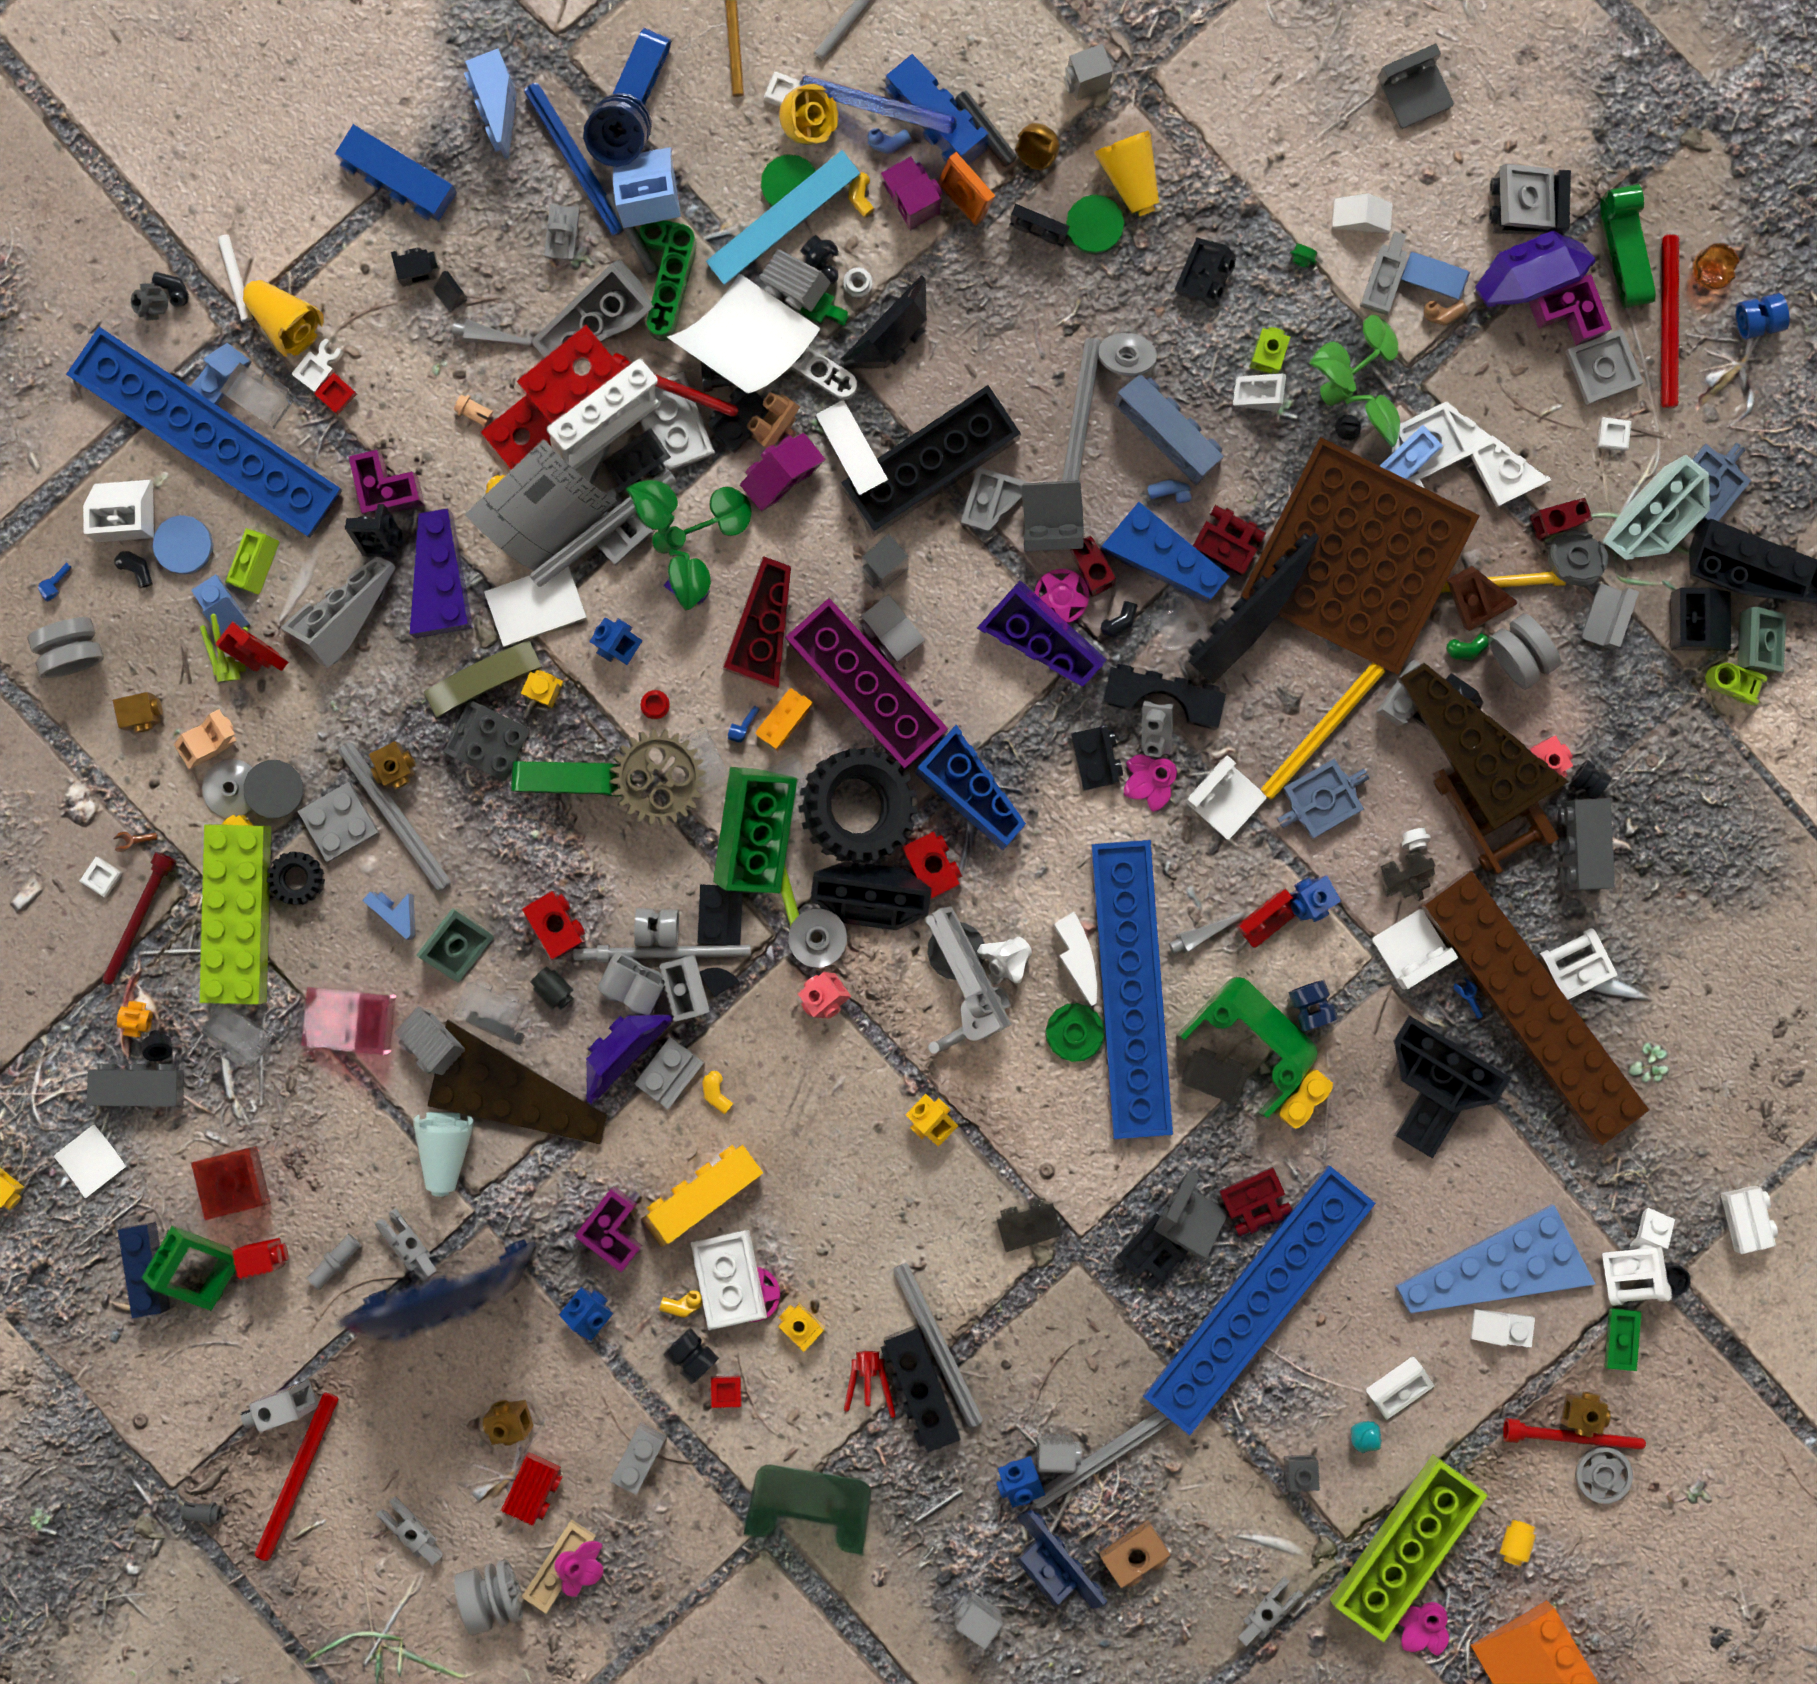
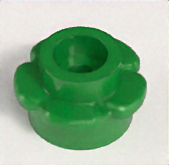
M1296 244L1294 251H1290V255L1294 257L1292 262L1300 267L1309 268L1310 264H1317L1315 259L1318 252L1308 246Z

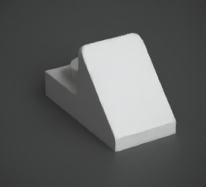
M1474 1309L1471 1339L1501 1346L1509 1344L1532 1347L1535 1318L1533 1316Z

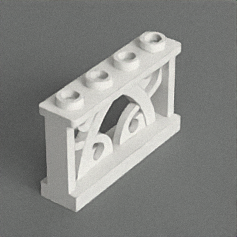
M637 359L547 427L552 449L574 470L659 407V401L655 398V384H657L658 378L641 359Z

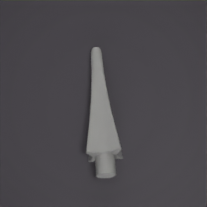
M467 318L465 324L456 322L453 324L452 334L463 336V342L504 343L528 347L533 345L529 339L495 330Z
M1237 913L1213 924L1176 934L1178 939L1170 942L1169 947L1173 954L1181 950L1184 953L1190 952L1219 931L1243 919L1244 914Z

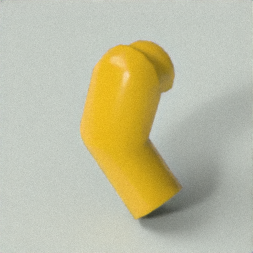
M860 172L861 175L849 184L848 199L863 218H866L875 208L865 197V191L868 184H870V178L866 173Z
M710 1071L708 1075L704 1076L702 1081L704 1098L725 1115L734 1103L720 1092V1083L723 1081L722 1075L718 1071Z
M692 1290L678 1301L663 1297L659 1311L682 1318L688 1317L700 1309L703 1304L701 1294L696 1290Z

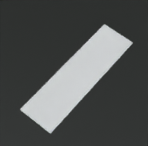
M844 399L816 414L818 421L859 495L888 480Z

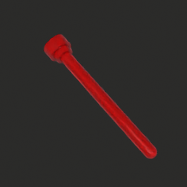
M615 353L612 356L623 370L632 364L627 356ZM654 374L658 378V382L655 384L657 388L732 417L738 414L737 406Z
M1506 1418L1503 1424V1440L1510 1443H1518L1519 1440L1524 1441L1525 1438L1638 1450L1646 1447V1441L1639 1437L1593 1433V1437L1578 1435L1575 1431L1526 1426L1519 1419Z

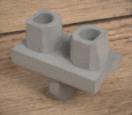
M550 204L545 258L574 261L580 215L579 207Z
M1144 701L1141 751H1144L1146 756L1161 757L1162 754H1171L1173 704L1157 705Z

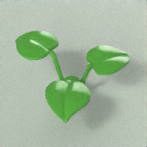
M1370 315L1363 323L1365 339L1375 349L1369 357L1352 369L1347 351L1339 343L1329 342L1318 349L1310 361V365L1320 370L1330 380L1320 388L1321 397L1324 402L1329 406H1334L1345 400L1346 404L1356 401H1368L1365 405L1368 418L1392 448L1397 443L1400 431V417L1393 403L1384 395H1379L1376 398L1372 395L1352 396L1356 390L1353 375L1374 360L1379 354L1387 362L1395 359L1398 354V340L1393 329L1380 316Z

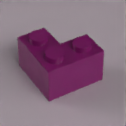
M912 156L881 173V182L909 230L940 214L942 190L935 179L930 181L923 165L920 162L915 163Z
M1591 274L1584 276L1580 281L1529 301L1538 329L1566 319L1576 346L1602 337L1612 329Z
M805 433L795 438L789 435L777 447L773 444L765 449L760 455L762 460L755 462L745 471L747 477L739 485L762 512L778 503L794 485L810 477L826 459Z
M378 450L348 456L361 513L364 516L374 518L378 504H385L390 514L425 506L419 477L413 471L388 477L384 456Z
M613 1186L574 1236L621 1273L643 1246L620 1228L637 1203Z

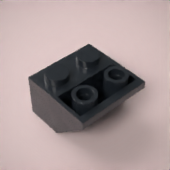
M1678 588L1672 591L1671 650L1731 651V592L1713 588Z

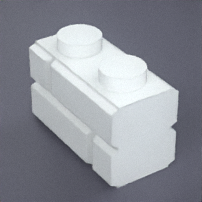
M1749 1186L1721 1193L1735 1252L1745 1254L1776 1246L1774 1238L1778 1237V1230L1775 1222L1769 1219L1767 1209L1771 1208V1202L1768 1193L1762 1191V1187Z

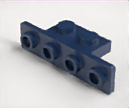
M1033 1510L1022 1512L1017 1518L1033 1536L1035 1541L1016 1561L1052 1605H1059L1075 1588L1092 1609L1103 1607L1107 1600L1103 1596L1102 1589L1085 1575L1081 1563L1071 1558L1065 1550L1063 1541L1048 1530L1044 1518Z

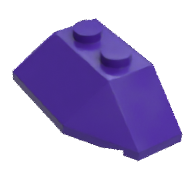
M1551 231L1498 253L1475 286V291L1487 307H1494L1497 304L1527 303L1580 281L1589 271L1590 267L1596 263L1595 257L1583 243Z
M629 1015L625 1019L620 1016L609 1027L612 1031L605 1040L599 1037L588 1048L591 1054L586 1058L587 1101L591 1105L673 1023V1015Z

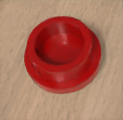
M651 690L642 697L640 707L646 717L657 720L663 718L668 713L670 701L665 693L659 690Z

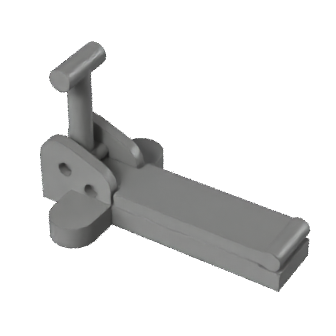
M952 906L940 908L933 912L932 915H928L926 923L930 926L966 997V1000L961 1005L962 1027L937 1041L931 1042L928 1046L931 1053H938L948 1050L949 1047L965 1038L971 1041L987 1038L1012 1025L1005 1012V1009L1010 1007L1008 995L1003 988L999 986L992 987Z

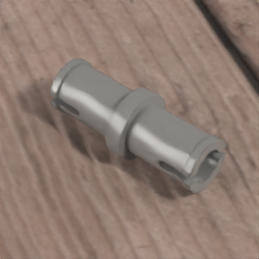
M348 1233L331 1253L327 1252L324 1255L325 1259L307 1276L308 1281L321 1290L337 1271L341 1272L345 1268L344 1263L362 1245Z

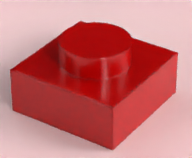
M334 372L314 393L337 415L357 395Z
M741 1375L711 1376V1408L741 1407Z

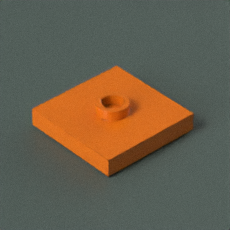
M957 152L948 158L938 184L970 221L977 225L984 219L995 195Z

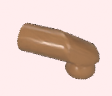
M1459 300L1449 308L1440 306L1436 301H1430L1424 307L1425 318L1430 322L1443 326L1451 324L1468 312V308L1462 300Z

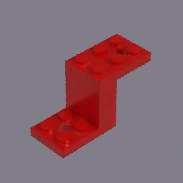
M585 325L517 380L525 396L484 428L481 433L512 470L543 440L551 446L547 427L623 371V369L589 327ZM580 360H586L591 365L590 371L585 375H578L574 372L575 364ZM522 429L529 431L530 439L526 444L519 445L515 442L514 436L517 431Z

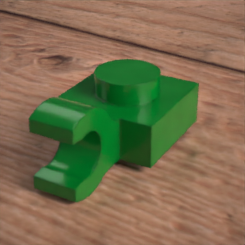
M824 292L811 312L803 307L800 311L796 310L797 313L821 325L825 318H828L844 327L849 318V315H847L848 311L838 306H833L835 297Z

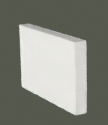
M684 372L667 378L689 387ZM655 387V398L659 401V407L641 419L640 423L644 432L650 428L654 431L671 456L670 459L663 463L666 466L665 469L671 472L715 455L696 403Z
M569 566L542 587H538L531 577L527 576L484 591L504 648L587 619Z
M745 1230L691 1242L708 1331L767 1318L750 1231Z

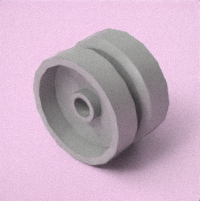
M1523 613L1511 621L1510 631L1502 628L1488 638V644L1500 666L1512 681L1524 690L1540 680L1539 672L1547 675L1561 666V658L1554 643L1538 622L1528 614Z
M79 617L56 622L37 629L27 636L31 652L41 655L35 663L41 678L69 675L90 668L103 661L104 656L100 644L89 641L96 633L90 618Z

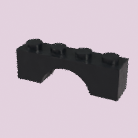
M1117 664L1116 668L1111 667L1109 669L1102 704L1131 710L1135 703L1144 696L1164 694L1175 699L1181 705L1187 724L1212 730L1219 728L1226 693L1220 692V687L1211 684H1203L1202 688L1192 686L1191 680L1174 677V681L1162 679L1163 674L1146 670L1144 675L1134 672V667L1124 664Z

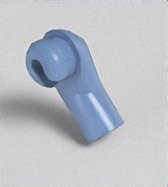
M874 128L869 131L867 136L868 143L874 150L886 154H892L912 142L906 129L891 137L883 134L880 129Z
M1169 479L1148 485L1151 499L1172 494L1176 495V501L1181 504L1189 502L1192 498L1190 486L1183 482Z

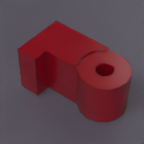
M1586 498L1541 509L1530 515L1538 540L1593 521Z
M1091 535L1084 538V547L1082 549H1070L1092 597L1116 586V578Z

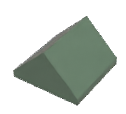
M1751 607L1740 612L1739 667L1758 672H1784L1786 614L1760 607Z
M452 908L416 956L459 983L495 936L460 909Z

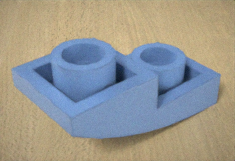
M1411 252L1401 280L1429 289L1434 293L1460 300L1470 272Z

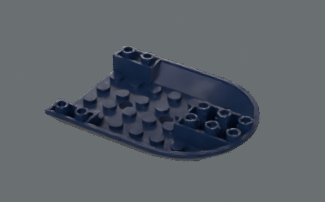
M522 1239L509 1244L504 1248L505 1253L499 1256L500 1263L459 1280L456 1277L447 1280L446 1275H442L429 1280L421 1287L417 1288L415 1285L401 1290L397 1294L396 1292L387 1294L385 1289L373 1293L363 1299V1305L338 1319V1326L363 1337L385 1342L391 1338L392 1342L416 1334L419 1330L425 1331L446 1323L449 1319L456 1320L472 1314L484 1303L498 1301L519 1285L536 1247L535 1241L526 1243V1240Z

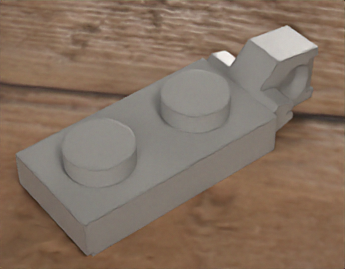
M1395 231L1389 246L1382 244L1381 249L1377 253L1360 307L1384 315L1389 314L1408 259L1406 258L1408 252L1401 250L1406 234Z

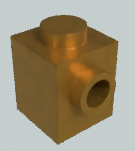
M144 692L113 699L119 729L125 731L134 729L135 733L150 731L153 729L152 725L161 723L159 715L163 714L162 705L159 698H155L154 694Z

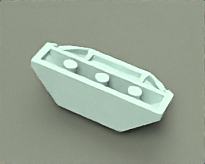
M1687 455L1664 466L1623 509L1603 542L1625 560L1634 559V557L1669 553L1710 511L1709 473Z

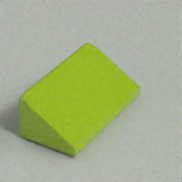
M246 528L225 583L257 595L260 594L279 541L266 534Z

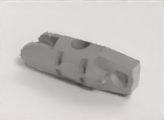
M395 1208L389 1212V1217L400 1234L396 1235L384 1219H379L374 1225L388 1244L392 1246L394 1252L404 1262L403 1264L410 1272L414 1270L421 1280L425 1281L437 1271L429 1259L431 1255Z
M395 1496L390 1500V1503L394 1510L404 1519L398 1524L383 1509L376 1514L377 1517L417 1558L422 1555L431 1565H434L443 1556V1553L434 1544L437 1538ZM408 1530L415 1531L417 1535H410L408 1533Z
M1285 1576L1243 1620L1248 1626L1238 1638L1246 1646L1257 1635L1263 1640L1272 1631L1273 1627L1304 1596L1298 1590L1288 1598L1284 1606L1275 1599L1288 1586L1289 1580ZM1265 1609L1271 1610L1273 1617H1264L1263 1611Z

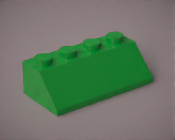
M730 767L713 878L714 883L727 891L780 893L798 778L754 768Z

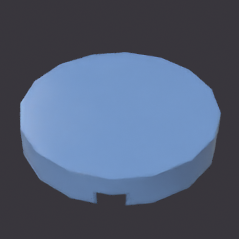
M184 515L170 517L161 523L154 534L152 544L154 555L159 563L169 571L183 575L195 573L203 568L209 561L208 558L213 550L212 535L207 527L194 517Z

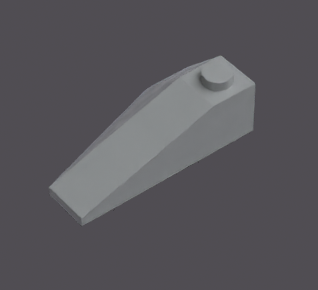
M619 259L611 263L530 342L546 357L585 325L589 327L599 341H602L633 327L653 308V305L640 280Z
M375 557L349 575L348 583L335 590L331 587L324 592L326 598L316 605L312 606L309 602L281 627V630L313 660L329 668L332 664L338 662L351 646L396 567L393 563L381 557Z

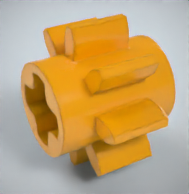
M129 1001L128 1007H120L117 1016V1027L124 1029L123 1036L137 1038L141 1037L142 1032L148 1033L150 1031L153 1012L145 1010L146 1003Z

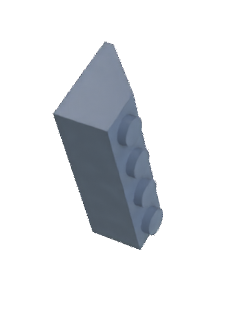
M1141 374L1138 375L1118 392L1114 405L1197 486L1223 459L1224 456L1221 454L1222 448L1212 438L1207 440L1200 433L1202 429L1198 423L1192 418L1186 419L1179 412L1181 410L1180 406L1172 398L1168 397L1166 399L1159 392L1160 387L1152 378L1147 377L1145 379Z

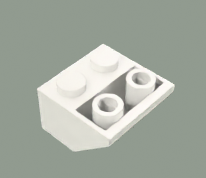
M140 480L94 484L83 505L84 535L96 542L154 538L153 481Z

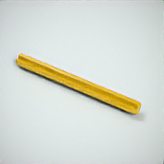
M1371 663L1262 786L1260 790L1268 799H1273L1382 677L1385 673L1383 667Z

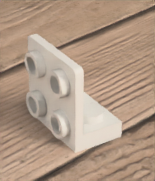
M1225 756L1184 801L1226 839H1230L1267 798L1258 787L1234 767L1236 763L1229 756Z
M1422 909L1416 910L1372 938V942L1402 989L1411 988L1458 959L1453 948H1446Z

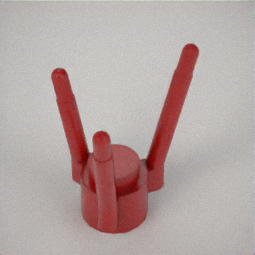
M879 1351L856 1352V1359H852V1370L844 1405L845 1412L850 1410L858 1371L859 1376L864 1377L865 1406L869 1407L871 1405V1376H877L878 1370L890 1417L895 1418L896 1414L885 1373L884 1358L879 1357Z

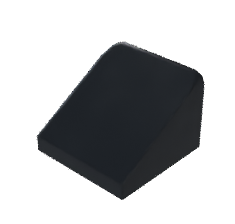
M446 270L442 272L434 286V292L448 311L451 312L466 302L467 297L450 273L446 272Z

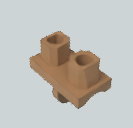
M770 392L763 401V406L769 409L765 418L762 420L756 415L747 424V428L753 434L752 437L766 448L773 444L775 445L777 441L781 442L786 434L791 435L793 438L795 437L797 432L792 430L791 426L797 418L794 416L800 409L799 405L782 393L779 396Z

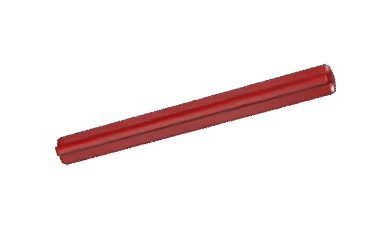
M1675 234L1665 235L1662 238L1661 406L1663 408H1674L1679 404V236Z
M325 1392L320 1399L254 1553L258 1559L268 1561L272 1557L339 1400L334 1394Z

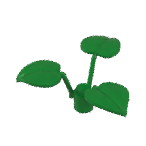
M647 480L633 484L626 490L632 498L639 519L649 529L658 530L652 539L655 550L661 554L669 553L670 556H677L672 558L669 563L668 576L680 605L685 611L690 610L707 594L711 585V577L708 568L702 560L698 558L690 559L688 553L678 549L683 547L687 534L717 522L720 531L725 536H735L742 533L750 523L752 514L750 501L746 495L733 487H721L715 490L710 498V510L715 517L682 530L676 526L670 527L675 520L674 515L671 513L676 510L678 500L674 491L667 484L656 480Z

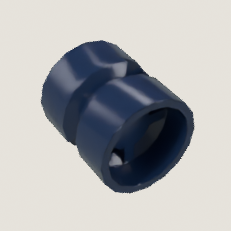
M1324 979L1288 992L1293 1007L1300 1011L1297 1018L1302 1031L1311 1030L1339 1019L1334 1004L1327 1001L1330 994ZM1319 1003L1320 1010L1310 1013L1308 1006Z

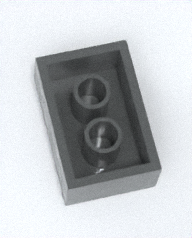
M1611 798L1581 799L1562 803V808L1558 809V824L1563 826V838L1559 839L1560 855H1564V867H1561L1560 879L1561 884L1565 885V891L1615 888Z

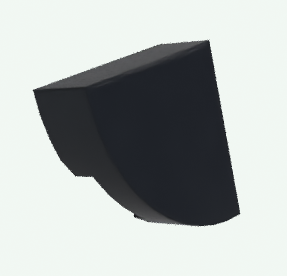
M707 968L699 972L714 997L740 982L734 974L721 968Z

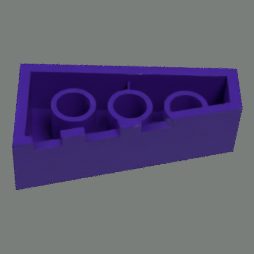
M448 508L419 513L410 635L414 638H421L471 629L473 624L453 513Z
M1021 580L977 627L978 630L984 633L987 632L998 638L1000 642L1018 649L1031 659L1040 661L1049 666L1053 671L1081 686H1084L1107 660Z

